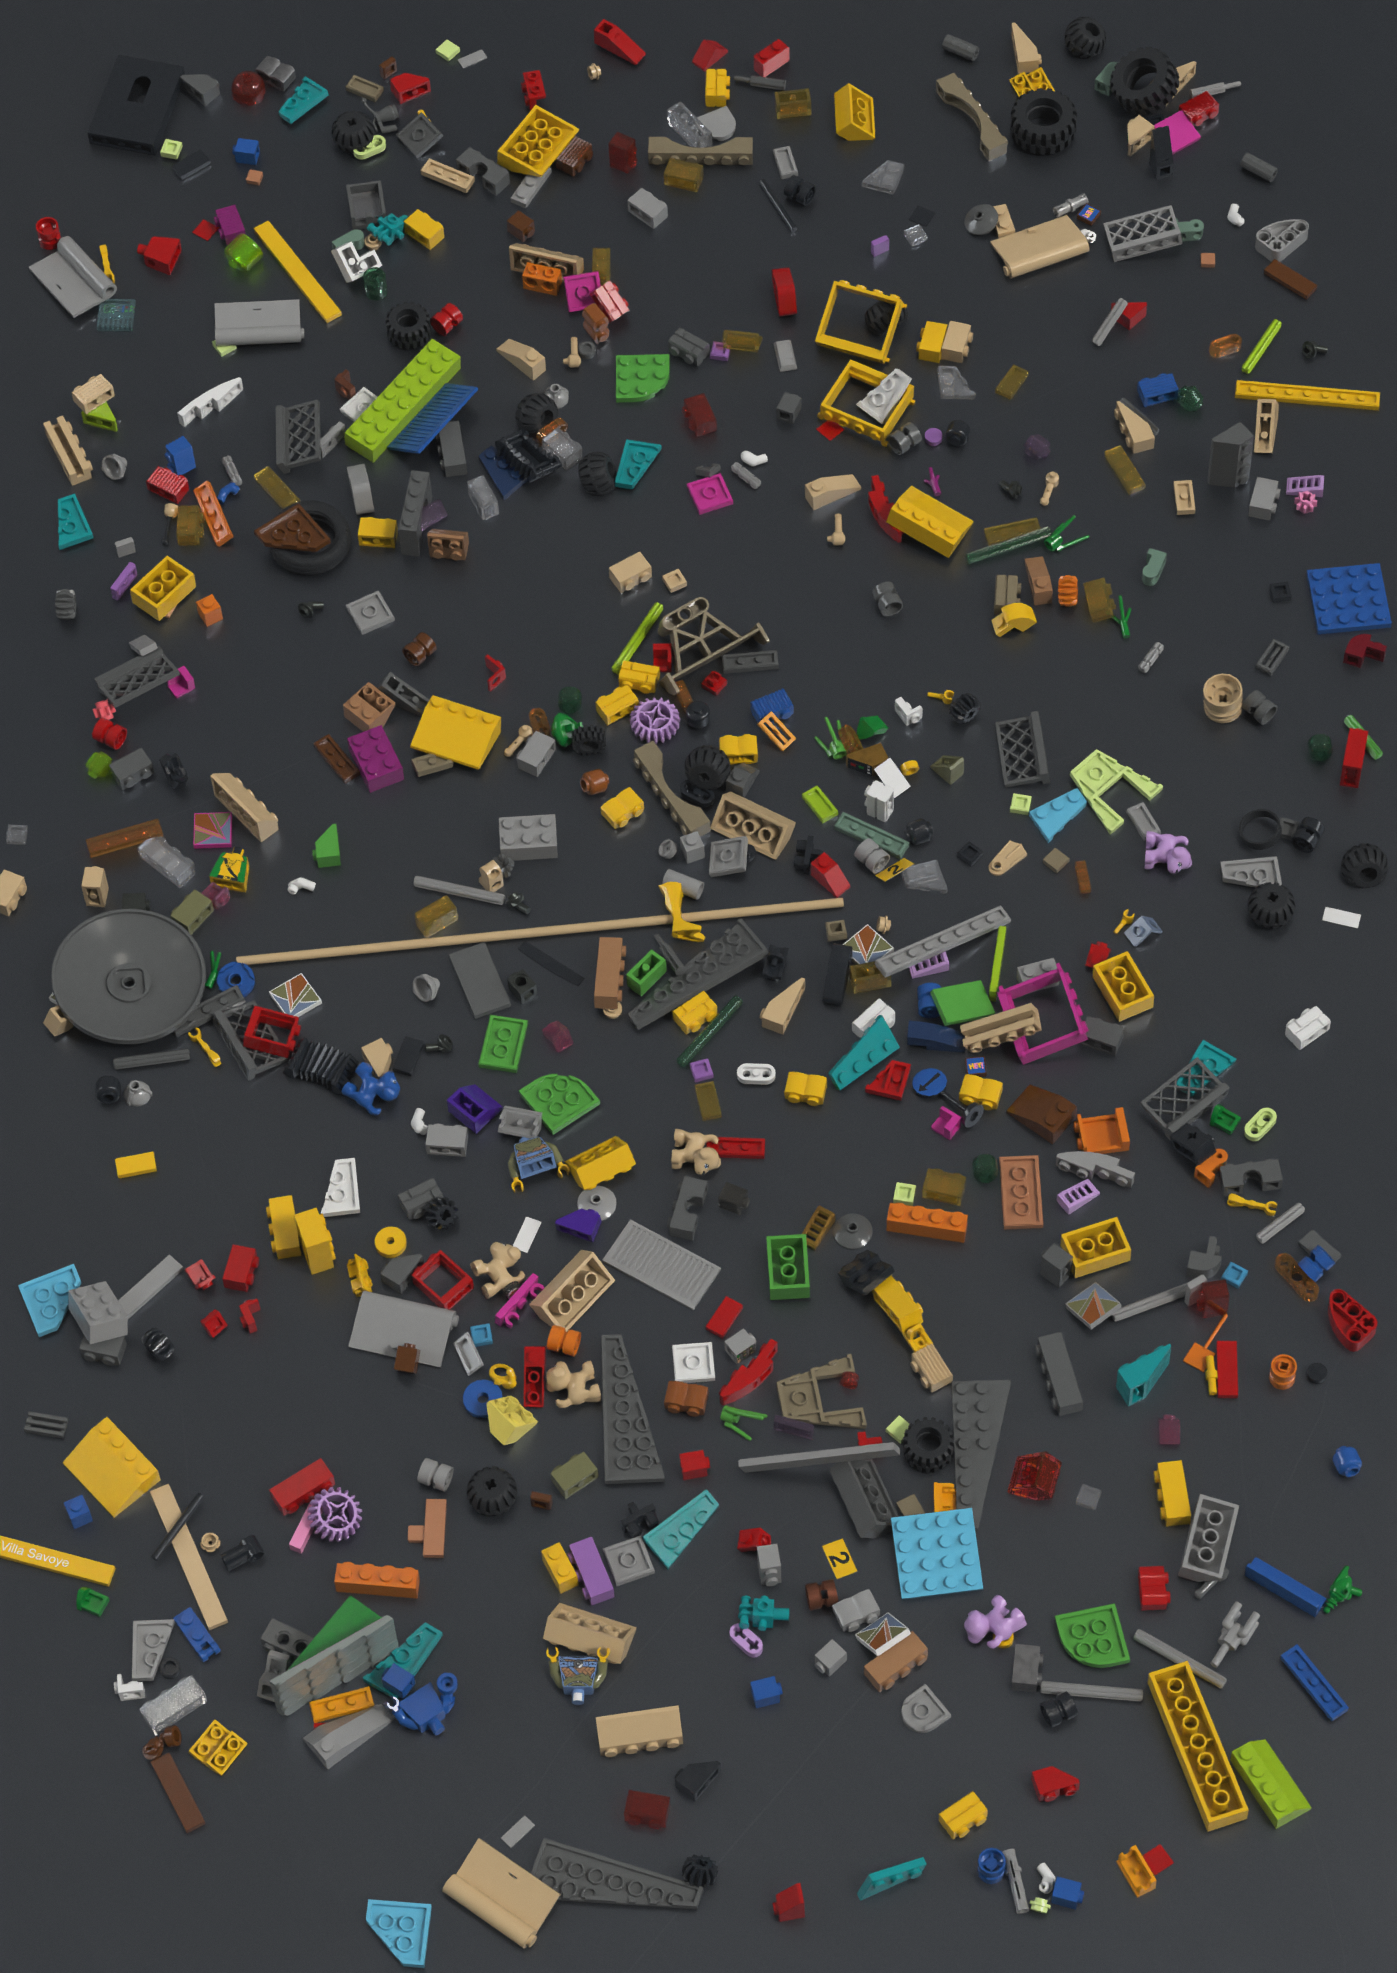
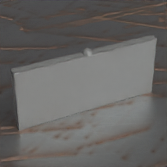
M481 49L458 59V62L464 69L487 59V56Z
M524 1815L501 1837V1840L512 1848L535 1825Z

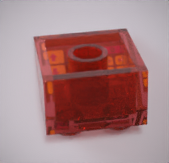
M1047 1451L1017 1456L1007 1492L1036 1501L1052 1499L1062 1462Z

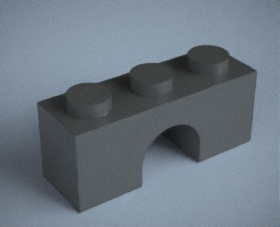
M469 147L456 159L457 170L471 176L479 173L484 174L482 176L483 188L495 196L510 184L509 172L504 167L495 164L492 159L483 156L478 150L475 151Z
M1265 1159L1259 1162L1247 1161L1243 1164L1220 1166L1219 1179L1223 1196H1229L1231 1193L1236 1195L1243 1194V1182L1247 1179L1257 1180L1261 1185L1262 1191L1282 1188L1283 1178L1278 1159Z
M684 1176L683 1183H679L677 1194H679L678 1200L674 1199L672 1206L674 1213L672 1217L669 1216L667 1228H670V1236L693 1241L698 1225V1217L696 1214H691L686 1210L690 1206L703 1207L708 1191L707 1181Z

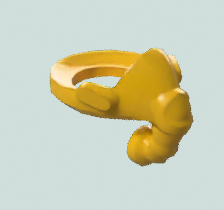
M495 1364L489 1369V1376L495 1385H502L505 1389H512L516 1386V1374L513 1368L505 1364ZM496 1368L507 1369V1376H499L495 1374L494 1370Z

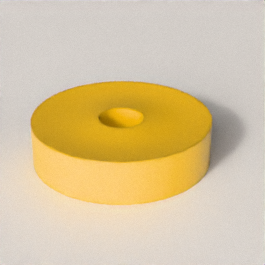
M385 1227L375 1237L376 1250L383 1257H398L406 1249V1236L397 1227Z

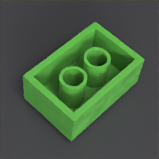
M806 1234L766 1236L770 1300L810 1298Z

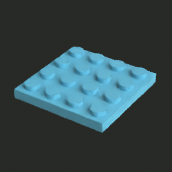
M972 1508L891 1518L902 1600L983 1590Z

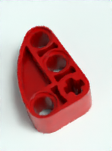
M790 268L772 269V282L779 317L796 315V293Z
M1334 1289L1330 1293L1328 1315L1332 1330L1347 1350L1352 1352L1359 1351L1374 1337L1378 1321L1374 1315L1344 1290ZM1334 1300H1340L1342 1302L1336 1303L1334 1302ZM1349 1312H1354L1357 1315H1350ZM1350 1338H1357L1358 1341H1353Z

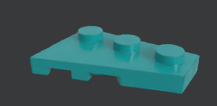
M626 439L615 480V487L633 489L661 451L662 445Z
M75 493L58 499L59 550L93 539V533Z
M1202 1040L1190 1062L1198 1057L1217 1077L1234 1064L1237 1059ZM1195 1065L1191 1068V1074L1202 1075V1070ZM1180 1077L1177 1081V1086L1188 1087V1078ZM1191 1079L1190 1087L1201 1088V1080ZM1204 1080V1086H1206L1211 1081ZM1190 1091V1096L1192 1097L1197 1092Z
M924 1857L869 1874L857 1892L859 1900L866 1899L910 1878L915 1879L919 1877L927 1865Z

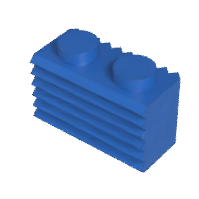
M1162 373L1150 379L1143 378L1137 384V392L1144 407L1178 399L1179 389L1172 373Z
M181 436L178 440L175 439L169 445L166 444V453L164 455L169 462L166 465L172 473L183 475L196 468L192 446L184 436Z
M783 688L750 702L751 713L757 723L771 711L778 719H788L794 714V705ZM769 718L768 720L772 724H774V721L771 718Z

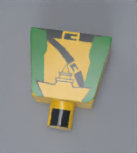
M234 847L232 854L221 853L209 875L211 886L246 893L249 862L248 858L243 856L244 849Z

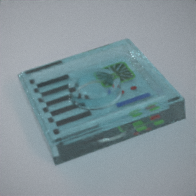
M107 299L100 303L97 331H133L135 299Z

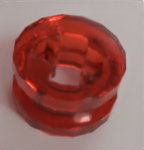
M843 1372L840 1384L843 1387L855 1389L858 1386L857 1382L860 1377L853 1372Z

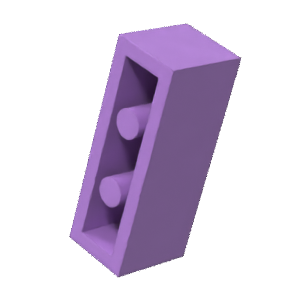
M589 1537L570 1544V1552L567 1553L571 1565L575 1564L578 1582L582 1581L584 1588L581 1589L585 1600L589 1599L592 1606L614 1598V1588L593 1538Z

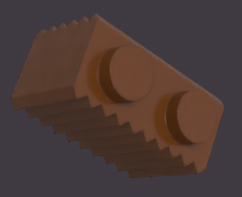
M574 136L555 160L556 168L574 177L577 172H581L586 161L591 160L593 156L592 144Z

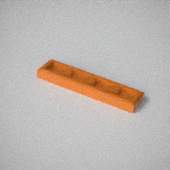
M206 480L195 488L193 492L216 545L220 547L233 538V534L212 485Z

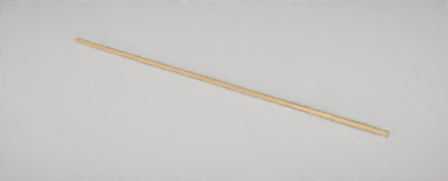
M843 898L681 914L682 919L686 922L839 908L844 907ZM669 914L238 956L236 961L238 963L254 965L673 924V917Z

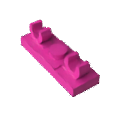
M532 1273L495 1315V1323L501 1327L505 1322L508 1328H512L513 1323L509 1319L519 1320V1315L515 1311L524 1307L527 1302L526 1297L530 1294L531 1298L535 1299L538 1295L534 1291H542L544 1289V1286L538 1283V1276Z

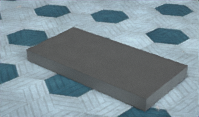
M485 942L449 954L450 961L475 1019L511 1007L510 1000Z

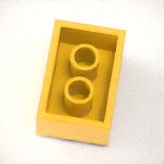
M166 556L130 589L132 603L160 621L196 587L194 573Z
M1128 951L1093 965L1092 977L1119 1022L1153 1008L1154 994Z
M316 1207L295 1214L299 1241L311 1274L334 1268L333 1260L336 1257L333 1251L332 1237L330 1231L326 1228L323 1213L319 1214Z
M1117 1217L1061 1234V1248L1073 1256L1072 1274L1074 1278L1130 1261L1131 1248Z

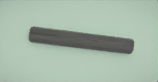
M188 1049L119 1057L113 1059L115 1069L176 1062L189 1060L190 1053Z

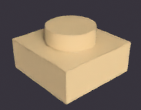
M679 569L662 576V580L670 593L687 586V581Z

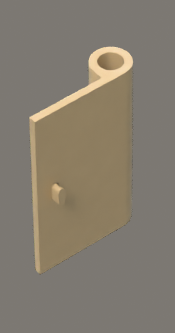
M1068 215L990 241L992 247L1005 262V266H1003L1005 275L1011 279L1089 252V244L1086 237Z
M480 1838L476 1841L457 1874H453L446 1881L442 1892L524 1949L527 1946L531 1947L537 1939L535 1935L561 1895Z

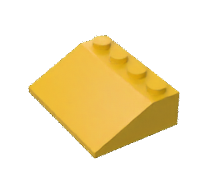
M535 105L498 150L497 164L511 172L542 177L579 132V128Z
M910 486L899 497L891 508L886 521L888 524L947 558L951 556L974 523L973 520L913 486Z
M432 695L424 709L410 748L479 770L501 733V717Z
M108 1417L94 1426L63 1462V1465L113 1518L161 1481L158 1470Z

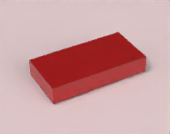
M726 1296L706 1325V1330L723 1339L742 1311L743 1305Z

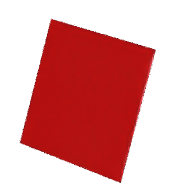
M203 219L192 233L208 241L219 227Z
M827 420L816 430L831 441L845 429L838 423Z
M1161 1844L1142 1855L1154 1875L1174 1864Z

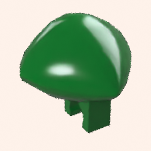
M558 713L553 718L551 733L559 745L567 747L572 744V732H574V729H578L579 726L583 728L582 722L577 723L566 714Z

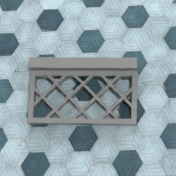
M1172 205L1103 223L1114 262L1183 244ZM1170 212L1168 219L1160 217L1163 213ZM1148 217L1153 218L1150 224L1143 222L1144 219ZM1157 221L1164 223L1161 228L1154 226ZM1130 222L1136 223L1133 229L1126 225ZM1140 225L1147 228L1144 233L1137 231ZM1168 225L1175 228L1173 230L1165 231V228ZM1116 226L1119 228L1116 233L1109 231L1111 227ZM1123 230L1130 232L1127 237L1121 236L1120 233ZM1150 230L1157 232V234L1151 236L1147 235ZM1133 234L1140 236L1139 239L1130 240ZM1116 239L1123 241L1121 244L1113 245Z

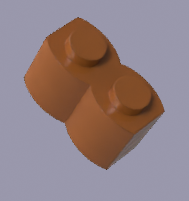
M595 303L585 307L582 312L584 330L596 344L606 341L609 337V329L607 328L609 320Z
M669 1381L664 1407L671 1413L686 1412L693 1417L704 1415L709 1395L708 1387L679 1381Z

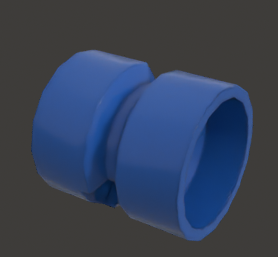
M924 983L917 988L918 1014L921 1017L936 1018L940 1016L930 993L933 989L942 988L939 984Z
M1317 1245L1310 1251L1311 1256H1305L1298 1263L1301 1269L1314 1282L1323 1276L1324 1270L1328 1271L1336 1264L1320 1245Z
M987 1848L981 1852L977 1871L978 1876L983 1882L996 1884L1002 1880L1006 1864L1004 1854L996 1848Z

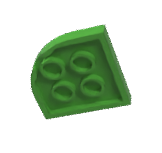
M669 354L616 355V403L645 401L655 397L657 392L664 389L670 375Z
M558 1074L545 1075L519 1090V1095L533 1111L542 1112V1123L552 1135L600 1105V1100L582 1080L571 1075L569 1077Z
M1115 1603L1055 1616L1060 1641L1066 1652L1076 1661L1095 1668H1106L1130 1663Z

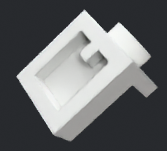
M902 697L895 700V711L906 726L916 723L922 718L923 708L920 705L912 709L911 705L905 702Z
M117 1674V1681L114 1682L115 1694H119L121 1701L146 1698L143 1682L131 1681L124 1684L122 1675Z

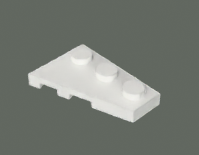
M895 369L880 382L878 387L871 390L856 405L881 424H886L912 378L900 369Z
M355 1158L335 1160L328 1192H326L325 1203L321 1210V1214L323 1213L324 1217L360 1213Z

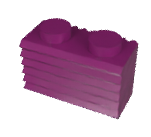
M235 204L215 210L214 223L216 227H220L218 232L221 240H225L226 245L246 240L245 228Z

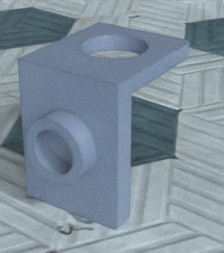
M1141 916L1124 934L1133 946L1137 947L1151 932L1161 934L1163 931L1153 918Z

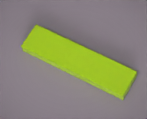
M1006 926L998 928L989 988V1000L994 1002L997 1000L1006 939Z

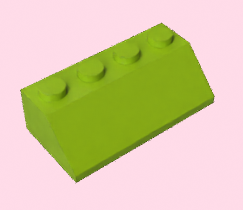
M1266 1739L1249 1741L1232 1751L1231 1763L1275 1829L1311 1810L1312 1807Z

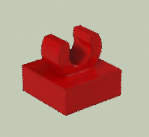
M712 671L701 683V687L717 696L727 685V679L723 678L718 672Z
M216 1309L200 1320L204 1329L212 1338L228 1326L220 1312Z

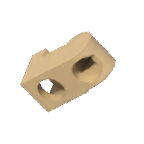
M494 860L480 867L481 877H479V883L485 890L495 892L504 886L501 869Z

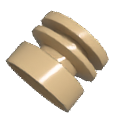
M1217 674L1209 678L1204 684L1203 702L1205 714L1216 723L1232 722L1242 713L1243 690L1240 681L1230 674Z

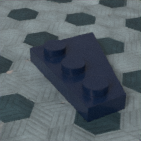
M491 445L479 455V461L487 474L490 475L495 487L501 493V497L505 500L526 483L529 477L524 479V474L519 475V471L514 472L515 467L509 468L510 463L506 464V459L502 460L503 456H498L497 449Z

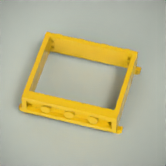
M844 280L834 281L815 343L818 346L885 364V362H889L890 358H887L890 345L902 308L906 309L907 304H904L900 297L894 294L887 296L880 290L873 289V291H869L862 285H856L855 287ZM839 289L896 305L882 350L825 335Z
M850 359L821 403L820 412L817 414V417L821 420L824 418L831 420L842 427L850 428L859 434H864L873 440H878L881 442V445L886 447L889 443L886 441L887 437L907 406L914 405L915 400H913L914 386L908 385L901 397L902 399L883 428H880L831 407L851 377L878 387L880 382L888 376Z

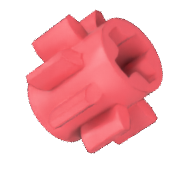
M108 699L95 703L96 708L92 709L95 718H106L108 720L114 718L113 713L116 712V709L111 703L109 704Z

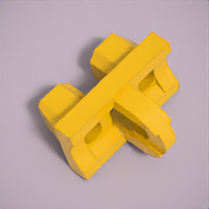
M922 1324L909 1328L908 1331L902 1333L914 1353L927 1345L933 1344Z

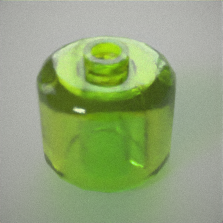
M243 233L238 234L224 249L228 264L233 269L237 268L244 273L249 272L263 257L261 248L249 236Z

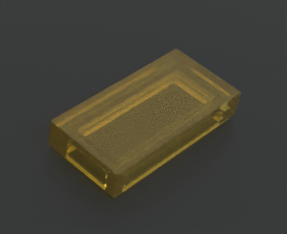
M1013 364L996 387L995 393L1011 400L1029 376V371Z
M714 1081L695 1084L702 1120L721 1118L722 1113Z

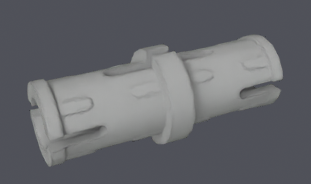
M1084 193L1073 199L1069 198L1063 204L1053 207L1054 215L1059 218L1068 212L1072 213L1078 207L1086 203L1088 204V198Z

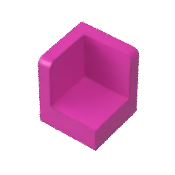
M185 666L178 668L180 675L166 682L175 698H179L195 689L194 679Z
M942 1106L940 1108V1116L933 1123L931 1129L951 1140L961 1127V1117Z

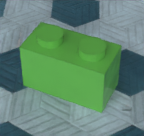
M651 949L626 974L627 986L642 997L667 972L666 960Z

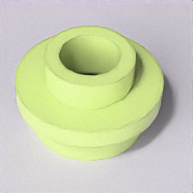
M1035 1897V1901L1030 1900L1029 1903L1031 1904L1030 1910L1047 1914L1051 1905L1047 1904L1048 1900Z

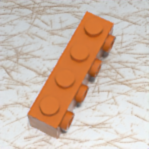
M899 1202L890 1203L886 1231L964 1243L968 1226V1215L962 1212H947L942 1209H927L918 1205L908 1206Z
M352 1562L337 1563L334 1583L336 1592L417 1599L420 1577L418 1570L412 1567H404L402 1569L391 1565L378 1567L369 1563L355 1565Z

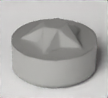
M670 839L664 840L659 846V855L665 859L672 858L677 852V844Z

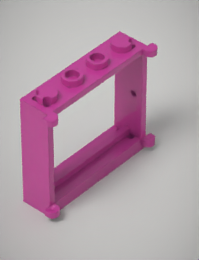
M1060 962L1056 964L1057 969L1006 989L1002 985L998 986L1000 991L997 994L1004 1012L1015 1008L1013 999L1062 980L1078 1026L1077 1031L1029 1049L1025 1036L1013 1041L1018 1057L1023 1065L1088 1040L1086 1032L1089 1029L1086 1022L1081 1020L1080 1016L1083 1015L1080 1005H1076L1075 1000L1078 999L1076 992L1069 985L1072 983L1069 973L1063 971Z

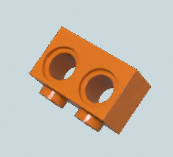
M527 262L522 275L523 289L557 296L562 284L561 269Z

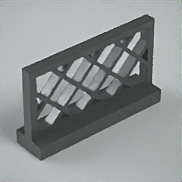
M318 399L284 408L283 405L276 406V465L282 473H290V468L320 461V402ZM314 407L310 415L306 413L309 408ZM299 412L294 419L290 418V413ZM303 415L307 418L302 424L298 423ZM311 420L314 421L315 424L311 427V429H308L306 426L311 422ZM294 425L299 426L294 434L290 432ZM303 430L307 431L302 439L298 437ZM311 435H314L315 439L310 444L306 442ZM295 439L298 440L299 443L294 448H292V442ZM303 444L308 446L303 453L298 451ZM312 449L315 450V456L307 457ZM295 454L299 455L296 461L291 462V458Z
M157 646L156 650L144 656L139 655L94 678L99 693L105 696L116 708L180 675L179 670L164 655L160 646ZM153 671H159L158 674H152ZM137 679H143L142 682H136ZM116 696H122L121 698L114 700Z
M1031 712V716L995 722L1005 788L1042 781L1043 784L1050 783L1039 712ZM1029 722V727L1026 731L1018 728L1021 724ZM1008 726L1011 730L1005 735L1000 731V728ZM1015 731L1022 734L1017 741L1010 738ZM1025 737L1032 740L1028 747L1021 744ZM1007 740L1014 744L1009 751L1003 748ZM1017 747L1024 750L1020 756L1013 753ZM1027 753L1034 756L1030 763L1023 759ZM1009 756L1016 759L1012 766L1005 763ZM1020 762L1027 766L1022 772L1015 769ZM1030 768L1037 772V776L1028 777L1025 774ZM1012 772L1019 775L1016 780L1008 781V776Z
M255 1000L223 1013L219 1010L213 1014L215 1028L248 1081L254 1079L255 1074L285 1063L290 1059L289 1056L288 1058L281 1057L276 1059L271 1057V1054L266 1056L259 1054L258 1050L252 1052L243 1047L244 1037L238 1036L237 1030L246 1031L247 1026L241 1025L240 1022L242 1018L250 1020L251 1016L244 1014V1012L250 1008L254 1009V1006H258ZM233 1015L239 1017L237 1023L230 1022L227 1017ZM260 1022V1024L264 1025L263 1031L257 1029L256 1034L261 1035L260 1038L268 1037L273 1041L281 1043L271 1026ZM259 1058L266 1061L265 1064L257 1067L254 1060Z
M1197 1057L1142 1100L1140 1105L1166 1132L1165 1136L1171 1140L1170 1135L1186 1123L1192 1124L1227 1096L1230 1087L1225 1082L1222 1084ZM1197 1065L1202 1070V1075H1192L1191 1068ZM1180 1077L1188 1078L1187 1087L1177 1086V1079ZM1200 1079L1201 1088L1190 1087V1080ZM1204 1080H1210L1216 1086L1213 1089L1204 1088ZM1172 1089L1173 1098L1162 1097L1163 1090ZM1176 1090L1187 1091V1099L1176 1098ZM1190 1091L1201 1092V1098L1199 1100H1190ZM1151 1100L1159 1101V1109H1151L1147 1103ZM1162 1101L1173 1102V1111L1162 1110ZM1176 1103H1186V1110L1184 1112L1175 1111ZM1161 1114L1172 1115V1121L1166 1125L1161 1119Z

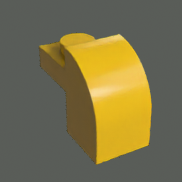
M1012 603L1002 607V613L991 620L994 631L999 637L1013 628L1024 632L1037 623L1032 607L1023 603Z

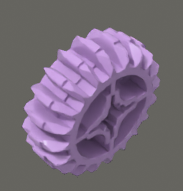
M655 697L652 700L646 698L645 703L640 701L639 706L635 705L634 711H631V730L635 733L636 737H640L641 741L647 739V743L654 741L655 744L658 741L664 743L665 738L670 740L671 735L675 736L676 730L679 729L680 717L678 709H675L674 704H670L669 700L663 702L662 697L659 700H656Z
M330 1487L328 1492L323 1489L321 1494L317 1493L314 1496L315 1500L312 1499L310 1501L312 1507H309L307 1511L311 1513L308 1516V1520L313 1521L310 1527L317 1528L315 1534L322 1533L321 1539L328 1536L329 1542L334 1537L337 1542H340L342 1538L347 1540L349 1535L353 1536L355 1529L360 1527L358 1522L362 1520V1517L359 1516L362 1509L356 1508L360 1503L358 1501L353 1502L355 1495L347 1496L348 1490L341 1493V1487H338L336 1491H334L333 1487ZM329 1501H337V1502H340L341 1504L336 1505V1504H334V1503H332V1502H329ZM321 1507L323 1508L322 1511L325 1513L326 1516L324 1521L320 1514ZM345 1508L348 1510L349 1513V1522L347 1521V1517L344 1514ZM340 1510L338 1515H336L332 1519H329L334 1512ZM335 1524L336 1526L341 1528H333L328 1525Z

